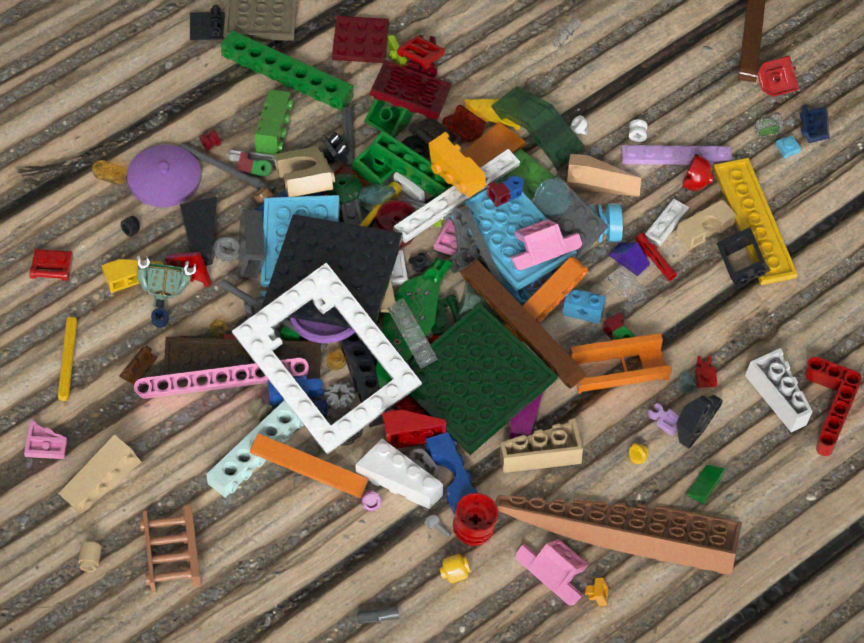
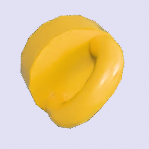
M633 443L629 449L628 458L634 464H643L647 461L648 449L642 444Z

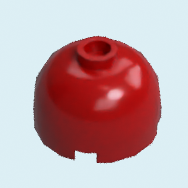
M695 153L691 161L692 164L688 168L682 183V188L690 191L704 189L707 184L711 185L714 174H711L712 165L708 159Z

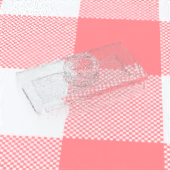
M623 266L608 275V281L633 304L647 295L648 289Z

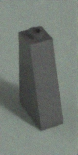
M243 209L240 216L238 276L257 278L265 261L262 211Z

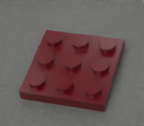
M336 16L332 60L384 63L389 19Z

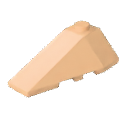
M570 154L567 184L573 190L640 196V177L589 155Z

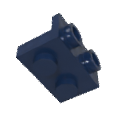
M802 105V112L800 113V119L803 123L801 127L802 136L806 137L808 143L830 139L827 107L808 110L806 105Z

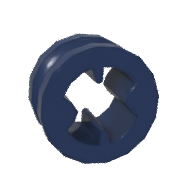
M157 308L151 313L152 323L155 327L162 328L168 324L169 317L165 309Z

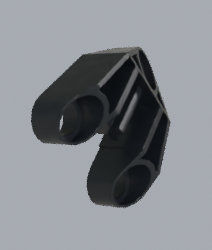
M703 395L684 406L676 423L680 444L688 449L693 446L723 403L721 398L716 395L707 398Z

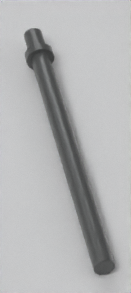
M224 279L221 280L219 283L220 287L256 309L261 310L263 303ZM285 318L280 322L287 328L299 334L294 329L291 320H289L288 318ZM321 343V348L325 350L328 343Z

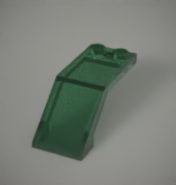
M519 86L513 88L491 106L501 120L507 118L525 128L557 169L569 161L570 154H577L585 148L551 103Z

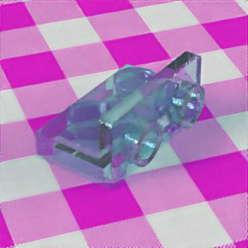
M370 185L369 187H362L357 199L361 204L380 205L396 193L393 186Z

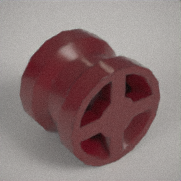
M214 129L209 130L207 134L199 136L201 144L206 151H210L214 146L218 147L221 145L220 137Z

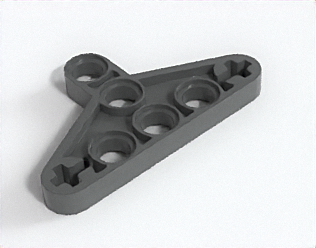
M467 206L454 209L453 220L458 252L449 258V261L452 263L451 271L454 273L460 272L467 264L477 259L484 267V263H486L488 271L504 286L501 275L471 211ZM468 229L471 230V232H472V237L470 236ZM476 246L479 247L480 254L478 253Z

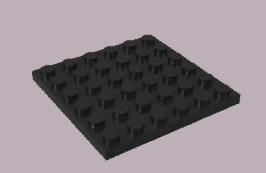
M293 214L261 310L327 263L372 321L377 324L403 234ZM312 299L288 316L290 318L352 329L335 306L322 314Z

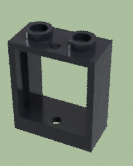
M751 227L717 243L729 276L737 287L745 285L750 280L762 277L771 271L759 240ZM753 244L759 261L735 272L729 255Z

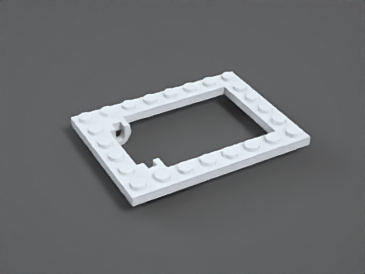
M327 263L232 331L233 335L327 455L422 385L419 378ZM311 299L322 314L335 306L393 379L333 425L327 422L273 352L283 343L279 337L275 336L272 328Z

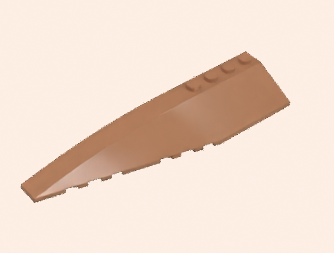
M498 495L495 501L500 512L575 540L611 550L657 559L662 562L667 561L681 566L687 565L701 570L716 571L720 574L732 575L742 522L665 506H655V509L646 508V505L637 504V508L627 507L625 503L608 506L607 502L573 500V503H563V499H555L554 502L543 501V498L538 497L526 500L524 496Z

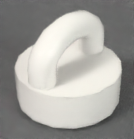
M581 115L575 117L571 123V130L576 134L582 133L586 135L588 133L587 119Z

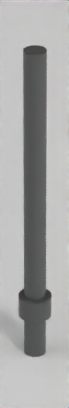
M184 143L180 145V147L192 153L196 158L250 183L252 187L258 190L265 186L272 193L275 190V187L265 183L259 177L254 178Z

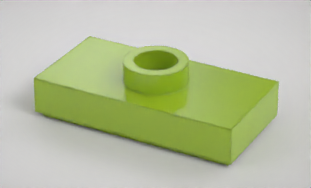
M394 35L388 36L390 59L394 60L396 64L405 66L407 62L406 57L397 55L400 45Z

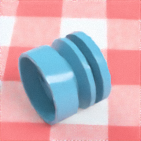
M607 203L605 212H603L601 204H597L595 213L609 226L597 239L598 243L602 242L603 234H606L608 242H621L623 230L621 204ZM588 204V206L594 211V205Z

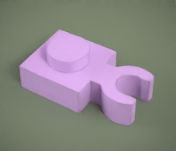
M656 403L654 409L658 412L654 413L652 410H649V418L658 420L657 426L673 436L677 432L676 423L679 415L670 409L667 412L663 411V407Z

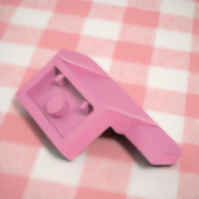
M546 219L515 231L516 238L524 242L526 251L510 258L515 268L521 271L577 250L581 247L582 242L577 232L562 237L558 224L550 219Z
M560 539L547 543L538 555L526 544L520 547L516 553L517 561L564 602L573 606L584 596L570 581L574 575L585 571L589 564Z

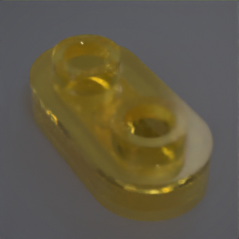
M104 160L97 161L92 166L93 175L97 179L117 185L127 181L128 172L123 166Z

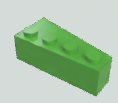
M268 91L264 109L261 113V120L258 122L259 128L255 132L257 153L274 155L283 152L284 142L282 140L283 138L286 139L287 128L285 127L286 124L289 125L290 123L289 110H293L294 103L291 100L290 92Z

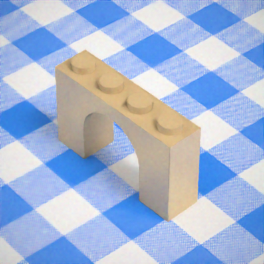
M317 146L274 154L277 173L280 178L284 177L285 188L289 198L333 189L332 183L335 182L334 172L331 171L327 159L324 158L323 152H320Z

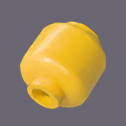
M459 553L444 558L442 561L443 567L439 568L442 578H447L452 584L467 579L469 572H471L467 557H463Z

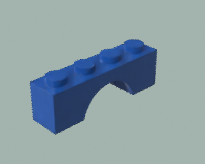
M449 432L427 438L426 451L436 465L447 468L455 477L453 483L447 487L446 495L451 510L455 514L457 503L462 497L478 492L475 487L472 488L470 473L465 471L463 467L464 460L462 455H458L456 451L457 444L455 439H451Z

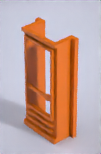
M661 333L570 347L571 357L578 365L621 358L624 369L622 373L584 378L576 384L578 394L584 391L654 380H669L672 369L670 365L666 366L661 351L663 341ZM639 355L642 369L627 371L624 357Z

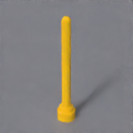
M390 182L385 189L386 194L359 226L368 227L377 216L380 206L390 201L391 198L399 196L402 188L397 182Z

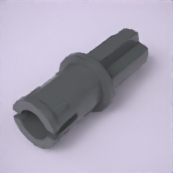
M398 606L382 609L376 607L375 610L360 611L357 613L358 623L378 622L380 624L381 621L399 619Z

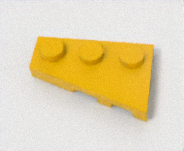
M518 98L465 99V118L485 123L488 121L501 122L503 125L512 126L515 130L520 131Z

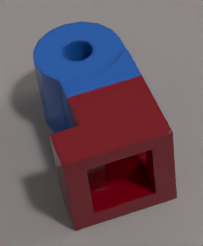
M511 176L508 181L498 185L493 181L488 184L486 194L495 207H498L521 196L524 181L519 176Z

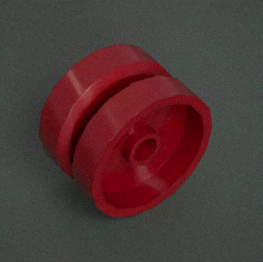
M387 201L378 209L375 228L394 231L393 228L396 224L416 212V210L404 201ZM414 238L406 243L402 240L400 248L409 245Z

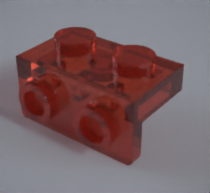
M461 104L457 105L454 114L444 117L441 123L449 131L454 132L463 141L468 143L479 139L486 126L484 120Z

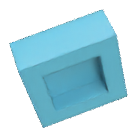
M792 135L776 141V147L784 158L801 151V147Z

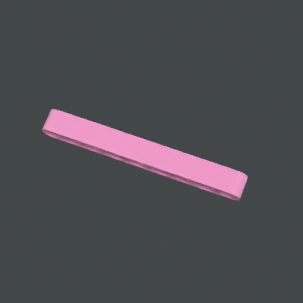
M303 358L280 360L292 377L307 376L309 373L308 363ZM255 363L141 378L135 382L134 389L139 397L148 399L268 383V378L266 376L262 378L256 376V372L260 368ZM298 364L305 366V370L301 373L295 371V367ZM239 372L247 373L244 380L236 378ZM221 374L227 375V380L223 383L217 381L218 376ZM200 377L208 378L205 385L198 384ZM182 379L188 380V384L184 388L178 387V383ZM161 382L169 383L166 390L159 389ZM143 384L149 385V389L145 393L139 391L140 386Z

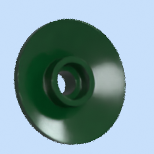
M340 173L334 175L333 189L325 191L328 196L339 195L340 203H349L360 195L362 185L356 176Z

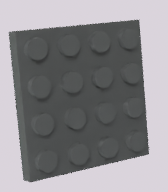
M559 176L533 203L547 219L558 224L563 237L576 232L579 234L582 245L579 249L575 250L577 252L575 257L577 260L609 227ZM559 266V267H557L556 269L552 270L553 274H554L561 266Z

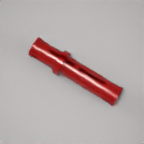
M645 233L639 234L635 241L644 250L645 256L652 260L666 277L667 281L673 280L677 276V272L673 270L657 250L658 247L651 243Z

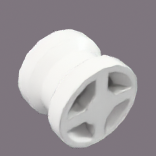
M639 119L631 121L629 138L635 142L644 141L647 138V123Z

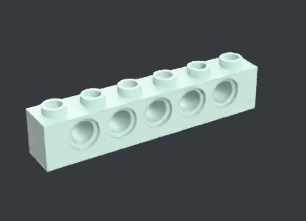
M285 400L206 474L208 485L226 498L230 493H234L243 480H247L257 467H261L266 459L249 453L257 434L283 443L292 437L293 432L304 426Z

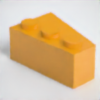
M444 132L429 143L431 169L435 174L443 177L448 184L456 187L460 193H464L470 198L486 186L485 173L470 157L465 158L459 151L461 147L458 144L454 146L448 140L449 135Z

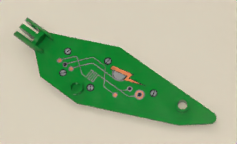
M436 257L423 275L404 281L394 295L397 308L396 313L385 312L382 333L406 363L435 325L441 281L452 267V263L448 260L445 261V259ZM377 360L376 371L381 389L393 379Z

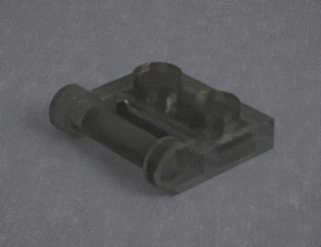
M426 118L418 123L414 122L408 129L410 133L416 134L428 145L444 132L449 135L448 140L451 143L456 140V135L436 119Z

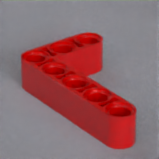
M811 357L807 362L804 373L807 380L838 391L816 445L818 454L829 456L833 453L858 393L862 377L857 371L819 357Z

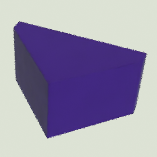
M621 242L609 253L611 258L637 277L650 266L638 242Z

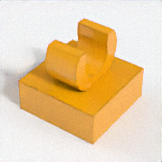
M595 578V585L586 586L585 594L588 595L589 600H596L599 606H607L608 585L603 578Z

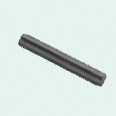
M350 106L343 108L344 143L351 149L345 156L348 160L345 164L346 167H352L354 162L352 107Z

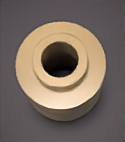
M87 540V542L82 543L78 561L81 570L94 572L96 567L99 566L102 546L98 541Z

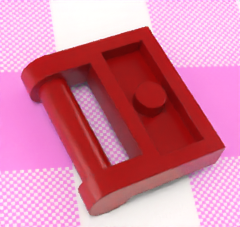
M415 36L397 50L398 56H405L421 64V67L428 69L431 63L444 56L445 53L444 48L419 36Z
M35 249L29 272L30 279L42 277L68 281L73 259L72 251Z

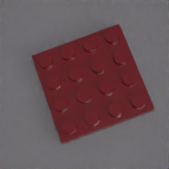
M385 60L369 95L373 96L376 100H384L393 106L403 107L412 113H420L429 119L438 120L452 83Z

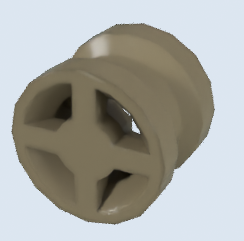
M257 397L251 402L248 412L256 415L259 421H263L272 412L273 406L265 403L263 398Z

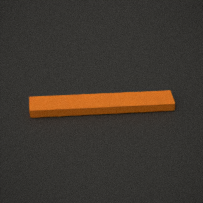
M257 434L249 452L358 498H361L369 480L366 477L261 434Z

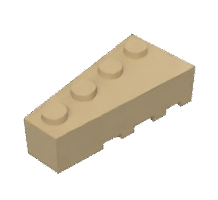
M575 418L569 420L566 424L560 425L559 423L553 425L551 429L545 431L540 429L534 431L533 435L527 437L522 435L500 443V461L503 473L582 464L583 447Z
M114 434L58 494L79 514H82L136 468L141 461L133 450Z

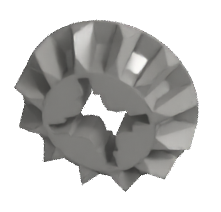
M226 236L217 240L213 249L216 258L221 259L222 262L229 261L230 263L232 260H238L239 239ZM232 246V251H229L226 254L225 250H228Z
M342 381L339 383L333 382L331 386H327L324 393L326 403L334 409L350 407L356 397L354 388L349 383L345 384ZM339 390H341L343 394L340 397V400L338 399L337 395Z

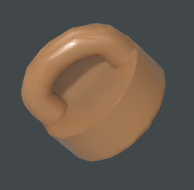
M265 186L254 195L253 199L259 205H262L265 198H273L274 195Z

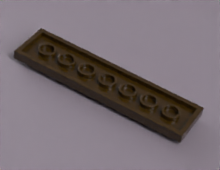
M166 337L163 375L255 364L254 360L237 339ZM282 341L283 344L273 350L279 360L305 359L309 366L307 379H320L321 343ZM298 364L295 367V371L298 373L305 370L303 364ZM261 369L256 372V376L259 378L265 376ZM239 372L236 378L245 379L247 373ZM221 374L218 378L227 379V375Z

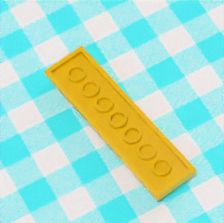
M749 158L715 164L713 171L727 205L736 214L735 224L738 231H743L749 227L752 228L771 269L764 276L758 277L760 285L797 278V271ZM753 244L745 247L751 263L758 262L759 259Z

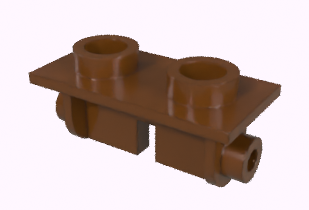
M149 346L142 347L119 377L134 385L138 379L142 378L158 357L151 354L152 349Z

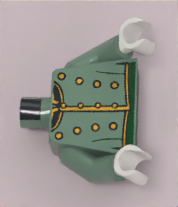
M140 255L137 256V279L142 290L146 291V295L155 296L153 307L165 308L166 298H175V296L180 295L188 286L192 274L196 271V264H194L193 268H188L189 261L185 263V268L150 263L147 255L146 260L141 261Z

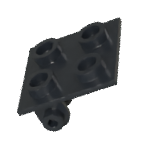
M213 5L211 12H191L190 40L225 39V12H221V8L218 5Z

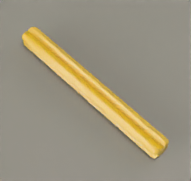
M68 317L66 319L58 388L59 401H67L69 399L77 329L76 317Z

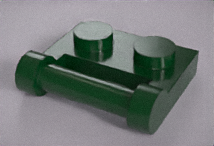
M449 295L444 299L438 300L436 321L431 329L432 335H442L453 326L450 325L444 307H450L455 323L459 321L457 319L459 309L456 304L457 299L455 295Z

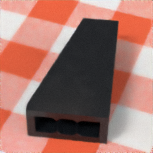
M213 197L180 204L181 217L190 253L200 252L205 266L212 265L218 218L217 198Z

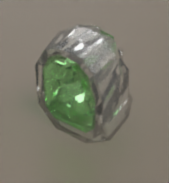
M774 112L763 115L761 119L755 122L753 128L755 133L760 137L775 136L781 133L783 130L781 113Z

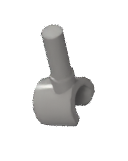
M436 515L426 518L425 525L429 529L436 527L445 536L450 537L451 533L440 524Z

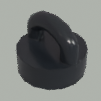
M130 216L122 220V231L129 237L137 234L140 230V223L137 217Z

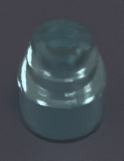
M689 372L681 373L679 384L682 392H693L697 387L694 377Z

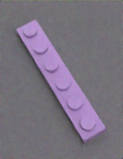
M622 145L621 149L622 164L691 165L695 153L708 159L711 165L732 161L731 146Z

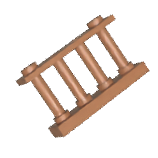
M192 505L183 506L184 514H180V516L148 520L147 511H143V519H140L141 532L145 531L149 573H145L146 585H151L152 593L156 592L155 582L188 578V580L192 579L193 587L201 586ZM179 524L186 526V531L182 532V534L150 538L149 528ZM179 542L188 543V549H185V552L152 556L151 546ZM180 560L190 561V567H187V570L154 574L153 564Z

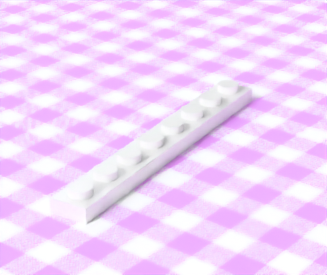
M509 149L480 168L485 173L486 186L470 198L486 189L489 183L496 182L520 165V161ZM453 186L396 224L393 230L402 233V240L406 243L470 198L464 193H460Z

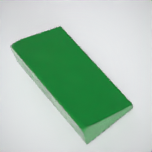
M706 465L688 491L687 496L704 505L724 476L725 469Z

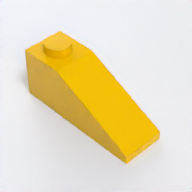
M118 259L101 265L103 277L110 293L140 284L137 279V260ZM149 261L150 263L163 265L162 261Z

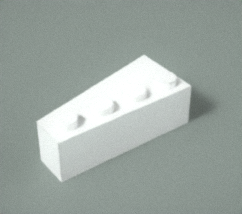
M780 348L751 361L745 376L790 432H793L807 425L812 410L803 391L799 390L797 386L798 381L796 377L792 376L788 361H785L784 353Z
M381 439L356 464V474L368 478L371 484L383 486L389 489L390 492L401 494L406 499L428 509L443 496V483L384 439Z

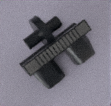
M336 132L329 138L324 135L321 140L327 147V149L323 150L327 163H333L336 158H339L345 165L348 162L345 156L351 151L350 147L343 142L342 136Z

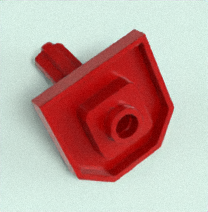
M790 55L766 61L762 64L757 75L763 92L775 97L799 90L794 71L796 67L793 66Z

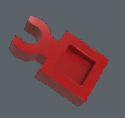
M708 356L707 362H702L701 357H697L696 364L698 367L695 370L697 388L717 387L715 367H710L712 362L711 356Z

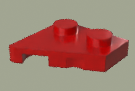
M200 252L166 256L167 266L185 268V263L189 261L188 268H193L194 264H196V271L192 274L190 282L197 280L204 283L203 286L209 287L212 284Z

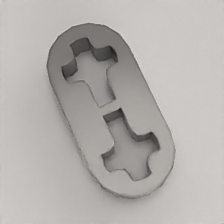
M422 449L413 450L410 454V460L426 472L427 470L430 473L434 472L432 476L438 480L439 468L427 452ZM415 457L422 458V463L420 460H415Z

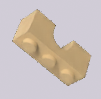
M724 200L712 203L703 211H698L694 216L680 221L676 235L691 250L705 242L707 231L704 227H713L720 234L734 226L736 214Z

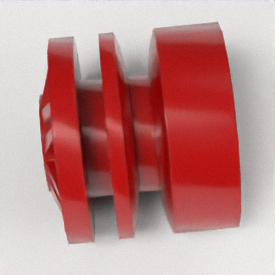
M470 493L461 498L457 503L452 524L453 532L458 540L471 546L482 545L489 541L493 536L498 518L497 505L493 499L481 493Z

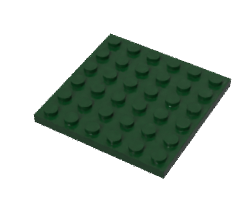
M480 303L407 364L422 382V385L408 395L429 416L445 420L446 432H449V435L469 455L473 454L558 379L557 375Z

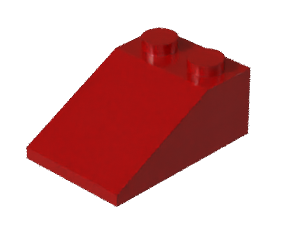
M396 409L382 413L385 441L396 449L426 444L427 438L446 433V421L443 419Z

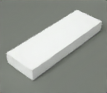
M673 199L645 233L646 237L652 244L660 247L687 214L689 207Z

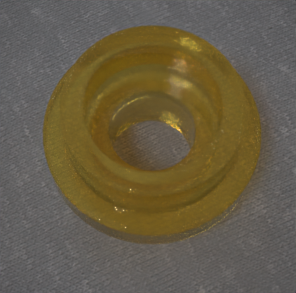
M332 352L327 357L326 363L330 369L340 370L345 366L346 359L342 353Z

